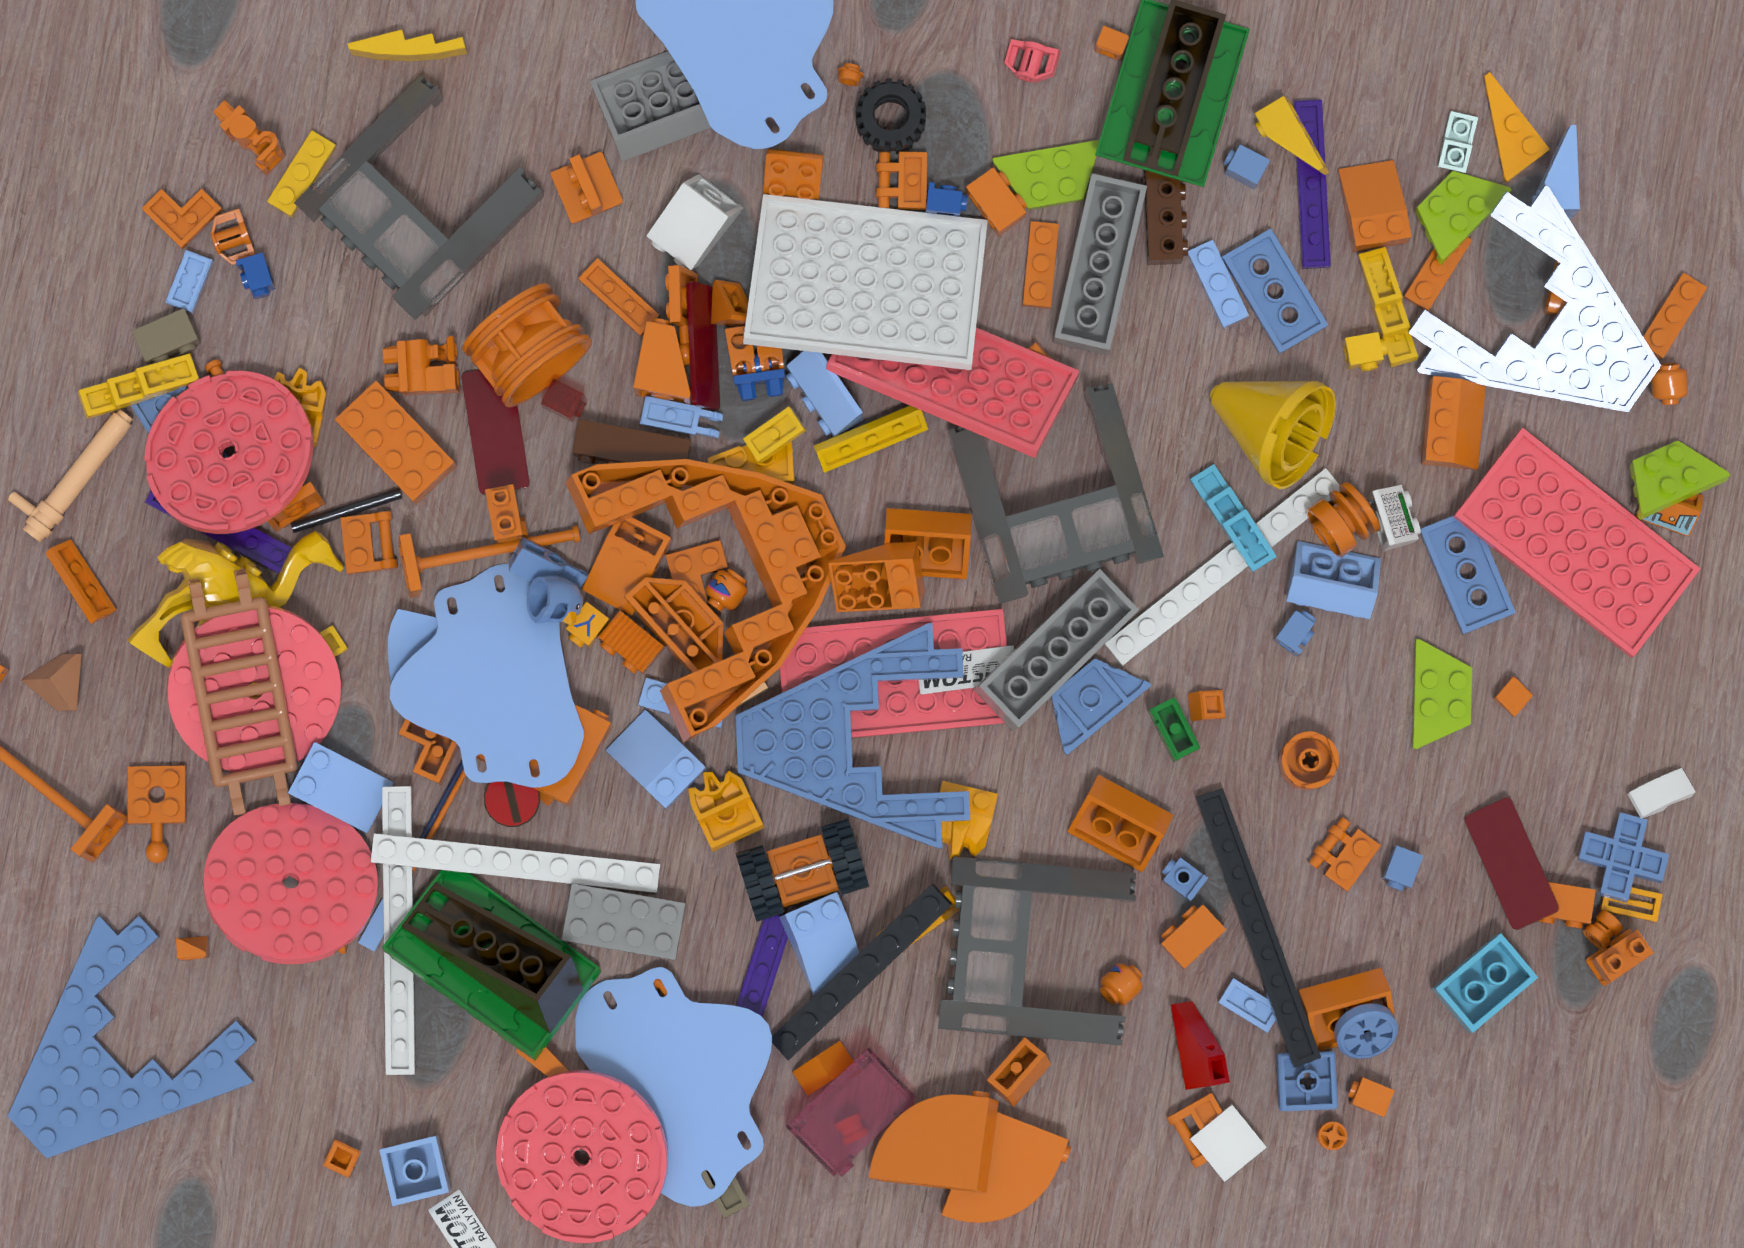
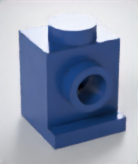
M929 182L926 213L960 217V211H966L967 194H962L963 191H957V187L950 185H941L940 189L934 188L935 183Z
M263 252L235 260L240 271H245L240 273L245 290L250 289L254 299L269 296V291L275 290L269 265Z

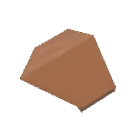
M61 654L22 678L21 681L57 711H77L82 654Z

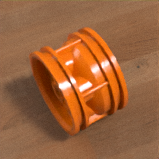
M548 283L533 286L507 301L481 322L463 344L462 350L467 356H472L471 362L479 368L494 388L495 393L498 396H503L502 402L506 407H514L524 403L547 389L571 370L584 357L592 345V339L589 335L583 334L584 329L581 325H573L570 320L562 318L557 312L561 300L558 295L552 294L553 289Z

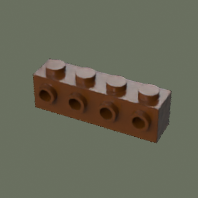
M1144 170V185L1147 186L1145 194L1147 265L1181 264L1183 256H1188V240L1182 238V228H1187L1186 211H1181V200H1186L1185 183H1180L1179 180Z
M579 419L572 453L573 456L578 457L577 461L587 464H594L595 460L606 462V464L689 459L692 443L689 439Z

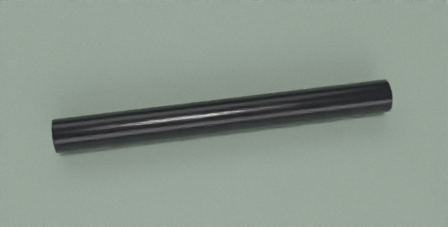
M399 488L291 522L290 524L293 533H297L340 519V517H347L402 499Z

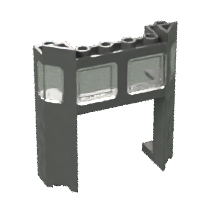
M422 75L294 202L313 222L321 216L320 220L332 232L337 229L343 235L341 241L351 251L357 248L364 255L361 260L372 271L377 267L384 274L381 279L392 290L396 287L398 288L392 297L414 320L421 314L426 317L544 197L542 190L539 187L535 188L536 184L530 178H527L525 171L519 167L447 239L371 164L431 104L436 108L443 101L439 88L426 81Z
M1113 383L1107 384L1106 388L1104 385L1094 388V391L1092 386H1089L1084 393L1086 405L1090 406L1113 483V486L1006 516L983 437L960 426L957 427V431H955V428L948 431L994 593L998 597L1000 604L1026 597L1028 595L1027 584H1031L1032 588L1048 584L1047 579L1058 576L1059 580L1075 576V571L1085 568L1086 572H1091L1103 568L1102 563L1113 560L1114 564L1130 560L1129 555L1131 557L1134 556L1136 565L1164 557Z
M953 856L951 885L962 887V891H956L955 908H960L959 920L953 921L952 937H958L957 949L951 948L950 966H955L954 978H948L947 994L952 995V1000H940L938 1029L1122 1045V1022H1125L1126 1016L1022 1007L1032 893L1120 900L1121 902L1132 903L1136 901V895H1133L1136 887V882H1134L1136 873Z

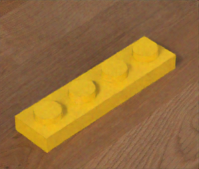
M908 406L816 444L813 447L821 468L825 473L929 429L922 410Z

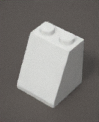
M698 174L683 182L647 234V237L652 240L651 243L656 249L672 255L677 265L692 270L701 264L741 213L743 207Z

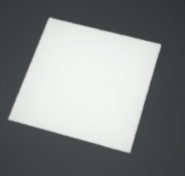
M1233 1105L1228 1107L1190 1139L1224 1182L1267 1148Z

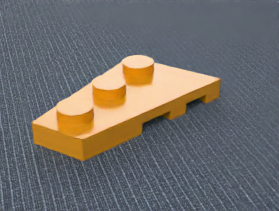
M792 441L762 463L756 460L747 445L743 447L738 446L708 458V463L759 472L794 484Z

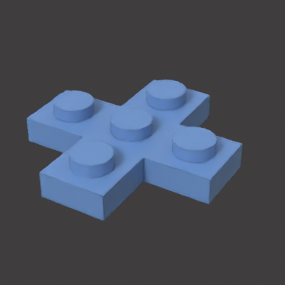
M1620 812L1613 839L1590 832L1584 833L1577 861L1605 868L1599 891L1600 896L1627 903L1634 876L1662 883L1669 854L1641 847L1648 822L1647 819H1641L1640 817Z

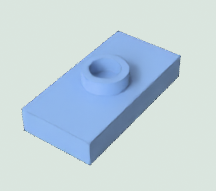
M186 250L165 303L179 309L184 308L187 312L193 314L214 261Z

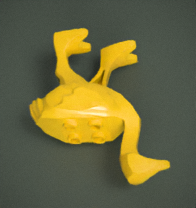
M314 530L302 537L293 546L277 580L272 586H269L260 576L261 571L255 567L256 564L244 556L238 559L237 556L231 553L232 550L223 543L217 542L214 545L205 540L184 539L166 548L157 558L161 564L167 565L169 571L183 573L185 579L177 589L165 594L155 613L128 638V642L159 663L170 668L172 659L161 645L159 631L175 615L193 609L188 584L190 579H200L205 607L207 608L239 601L234 571L245 569L248 576L251 598L263 597L266 599L267 605L280 608L287 603L300 573L309 564H324L338 572H342L344 566L332 551L328 539ZM208 619L199 621L198 625L200 626Z

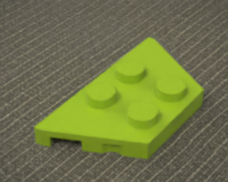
M1099 140L992 158V162L995 168L1002 171L1011 184L1010 188L1022 197L1027 205V210L1080 202L1084 200L1095 163V153Z
M1452 171L1416 208L1415 213L1420 224L1424 226L1425 235L1429 243L1432 242L1437 253L1436 259L1441 265L1490 215L1506 191L1511 193L1512 189L1510 187Z
M1675 441L1633 460L1630 465L1631 478L1634 480V497H1637L1639 510L1637 511L1638 518L1642 520L1726 482L1730 474L1680 441Z
M1421 639L1415 640L1412 749L1423 747L1471 725L1472 667Z

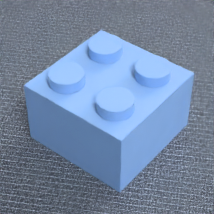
M439 1135L379 1150L392 1206L452 1192Z

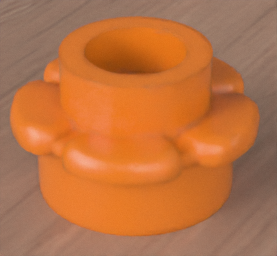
M845 63L843 67L837 69L839 74L838 82L844 85L859 86L861 78H864V73L860 72L858 65Z

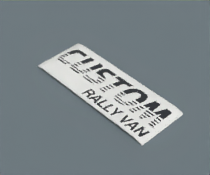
M1014 645L963 652L964 678L919 680L920 694L975 688L1014 650Z
M457 1190L428 1209L452 1248H497L460 1190Z

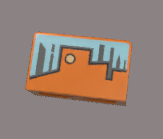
M1697 494L1650 515L1642 519V521L1689 536L1701 513L1704 495Z

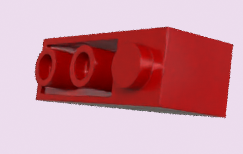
M1193 1001L1171 1004L1185 1090L1230 1083L1225 1053Z

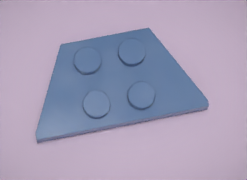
M1093 659L1051 696L1064 754L1067 756L1152 685L1125 671L1111 667L1098 659Z

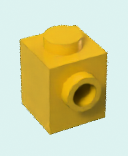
M1379 332L1347 337L1342 342L1347 370L1361 368V372L1375 370L1378 368L1377 364H1381L1384 360L1383 356L1387 355L1385 339H1380Z

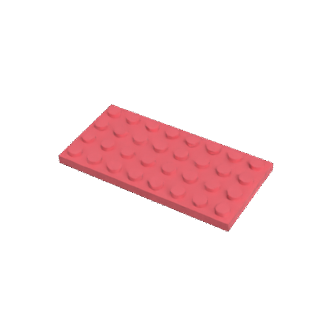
M976 328L971 370L835 354L831 355L826 366L827 370L836 375L1036 458L1080 372L1075 368L979 328Z
M1524 428L1518 431L1453 516L1630 658L1637 654L1701 569Z
M1003 609L806 627L780 667L782 693L928 623H933L934 650L962 648V652L1007 647ZM919 680L878 682L879 710L851 711L852 738L1006 723L973 690L974 688L921 695Z

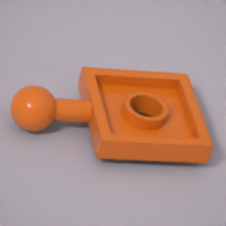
M680 265L668 266V274L665 277L666 289L669 291L666 314L668 319H670V323L679 326V347L683 364L687 366L690 365L686 285L687 282H698V274Z
M186 766L128 767V824H151V843L146 847L145 854L152 863H162L168 857V847L163 843V824H187ZM154 788H162L165 791L164 799L159 803H153L150 800V792Z

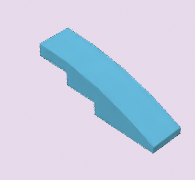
M1215 464L1190 479V482L1252 572L1277 557L1248 511L1244 509L1231 487L1227 485Z

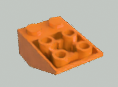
M633 517L613 524L582 590L633 616L635 611L624 596L645 577L653 578L672 543L671 537Z
M917 542L888 543L828 562L836 612L921 608L925 588Z

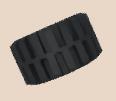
M887 78L883 83L880 80L874 82V86L871 88L868 86L864 90L863 96L860 95L858 99L855 118L858 134L863 137V142L867 146L869 144L873 146L872 150L876 152L879 150L889 153L896 151V154H899L905 148L909 150L913 147L914 142L920 140L921 134L925 129L926 105L922 101V95L919 91L916 93L914 86L910 83L908 86L905 85L904 80L898 79L897 82H892V78ZM896 103L906 110L908 119L906 124L900 129L893 131L885 130L875 122V110L882 104Z

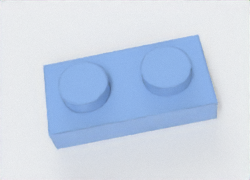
M1232 978L1218 1003L1268 1033L1275 1022L1268 999Z

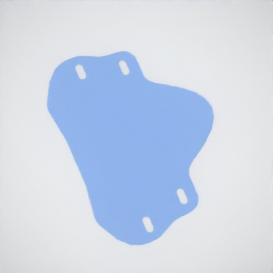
M635 0L638 15L663 42L688 80L711 128L738 145L752 149L773 147L786 140L801 119L818 109L826 101L827 89L814 70L812 59L829 27L833 15V0ZM803 83L809 84L815 93L813 99H808L802 91L801 85ZM772 117L780 129L778 133L771 132L765 122L766 118Z
M509 564L490 567L468 582L444 588L437 593L434 600L438 624L436 635L418 650L396 673L390 685L389 698L394 709L403 718L457 743L460 747L465 774L471 781L476 783L511 782L531 788L545 787L566 777L574 766L584 739V730L569 688L560 641V623H535L530 618L526 602L531 581L510 572ZM497 575L503 577L505 586L503 592H497L494 577ZM450 597L456 600L458 612L455 615H451L448 610L447 599ZM479 754L485 757L487 766L485 772L478 771L476 756ZM532 759L537 760L540 775L536 778L532 777L530 773L529 762Z
M663 967L650 969L628 979L605 980L593 986L585 993L579 1002L575 1017L577 1053L590 1071L610 1075L628 1084L649 1103L656 1113L664 1130L668 1147V1170L661 1193L677 1203L690 1207L702 1206L713 1202L724 1194L735 1175L743 1167L755 1160L763 1151V1137L750 1115L749 1104L764 1074L771 1054L772 1035L769 1024L759 1014L747 1008L690 1001L685 997L672 972ZM655 979H660L667 990L665 997H660L653 984ZM606 991L612 993L617 1003V1007L613 1010L609 1008L603 997ZM740 1131L745 1132L751 1142V1148L748 1150L742 1147L737 1137ZM705 1170L710 1172L716 1185L713 1189H709L701 1174Z

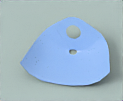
M397 609L388 634V664L391 683L400 668L436 635L438 628L436 617Z

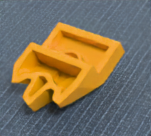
M300 367L289 382L285 381L284 374L277 372L274 380L285 386L304 408L312 428L313 445L317 447L324 418L326 392L322 382L316 381L311 386L306 385L307 372Z
M728 771L725 774L724 781L720 783L713 772H703L704 790L699 791L696 787L688 789L690 805L713 852L765 828L742 778Z
M942 781L940 792L969 791L970 821L941 822L942 843L948 845L949 860H953V856L959 857L963 847L968 848L970 854L974 857L985 848L997 801V793Z

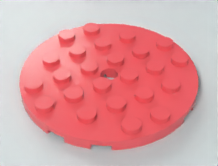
M226 371V374L214 377L208 375L189 384V388L178 397H172L167 402L150 429L144 456L149 487L158 502L170 516L192 529L206 533L229 534L254 528L280 513L295 498L307 478L314 448L313 433L308 416L299 401L285 386L265 375L250 371ZM234 446L236 454L224 459L222 456L224 449Z
M267 605L298 762L308 755L314 742L318 744L322 742L333 725L341 697L340 673L331 648L316 628L302 617L288 610ZM257 610L208 619L200 626L198 625L194 628L196 638L259 626ZM262 637L199 649L202 666L264 653ZM184 639L175 653L168 674L167 694L169 710L174 725L184 742L198 756L208 762ZM267 665L204 677L207 693L246 686L251 683L270 681ZM272 692L209 704L212 721L275 708ZM277 719L215 732L218 748L280 735ZM282 746L220 759L221 768L231 772H240L285 762Z
M279 803L259 807L240 816L229 824L217 837L205 863L203 876L204 899L214 924L218 925L226 935L227 940L243 952L248 951L260 956L261 960L279 964L311 963L334 955L335 951L356 939L365 928V924L374 910L377 897L378 877L376 864L371 863L372 853L368 845L350 824L312 805L291 803L279 806ZM291 876L299 884L295 888H287L284 886L283 880Z
M574 1070L557 1073L540 1080L515 1101L500 1127L496 1146V1164L502 1187L505 1188L510 1197L512 1206L526 1221L529 1220L536 1227L540 1228L543 1233L556 1239L574 1243H594L612 1239L630 1230L649 1213L658 1200L665 1184L668 1170V1147L659 1118L649 1103L636 1090L623 1081L607 1074L587 1070ZM583 1149L588 1153L590 1157L588 1163L581 1164L576 1160L575 1152L577 1150Z

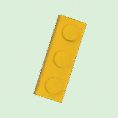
M311 131L267 200V203L292 218L298 210L294 202L309 187L313 186L337 146L316 132Z

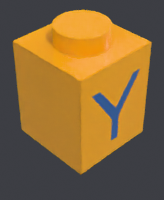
M586 602L581 608L580 614L576 616L575 623L568 625L566 628L567 632L570 633L568 639L580 648L584 644L591 648L598 639V636L610 623V619Z

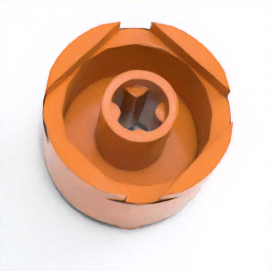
M1313 731L1302 732L1289 739L1282 747L1278 759L1279 770L1285 781L1293 788L1307 791L1315 790L1327 784L1334 777L1339 764V754L1334 743L1324 735ZM1305 754L1309 758L1314 757L1315 762L1311 764L1312 768H1309L1308 765H1303L1302 760L1305 759Z

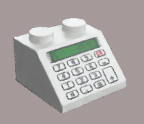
M1402 485L1372 491L1366 497L1380 524V530L1377 532L1383 552L1414 543L1419 539L1418 534H1421L1419 522L1416 517L1412 518L1409 510V507H1412L1411 497L1408 491H1403Z

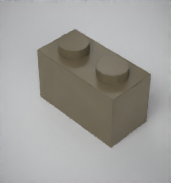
M184 308L132 331L142 356L148 365L169 360V357L178 353L181 356L189 354L197 349L196 345L201 344L191 318Z

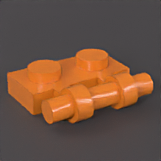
M880 152L879 163L876 164V173L879 174V188H876L878 207L889 209L890 199L898 198V209L926 210L927 152H899V163H890V153ZM891 173H898V188H890Z
M1341 817L1336 825L1330 827L1328 830L1330 834L1322 845H1317L1314 849V856L1308 863L1315 869H1318L1323 861L1326 862L1330 867L1324 876L1348 892L1381 845L1359 829L1355 831L1352 837L1348 836L1345 831L1351 823ZM1340 841L1345 846L1335 858L1330 852L1336 843Z

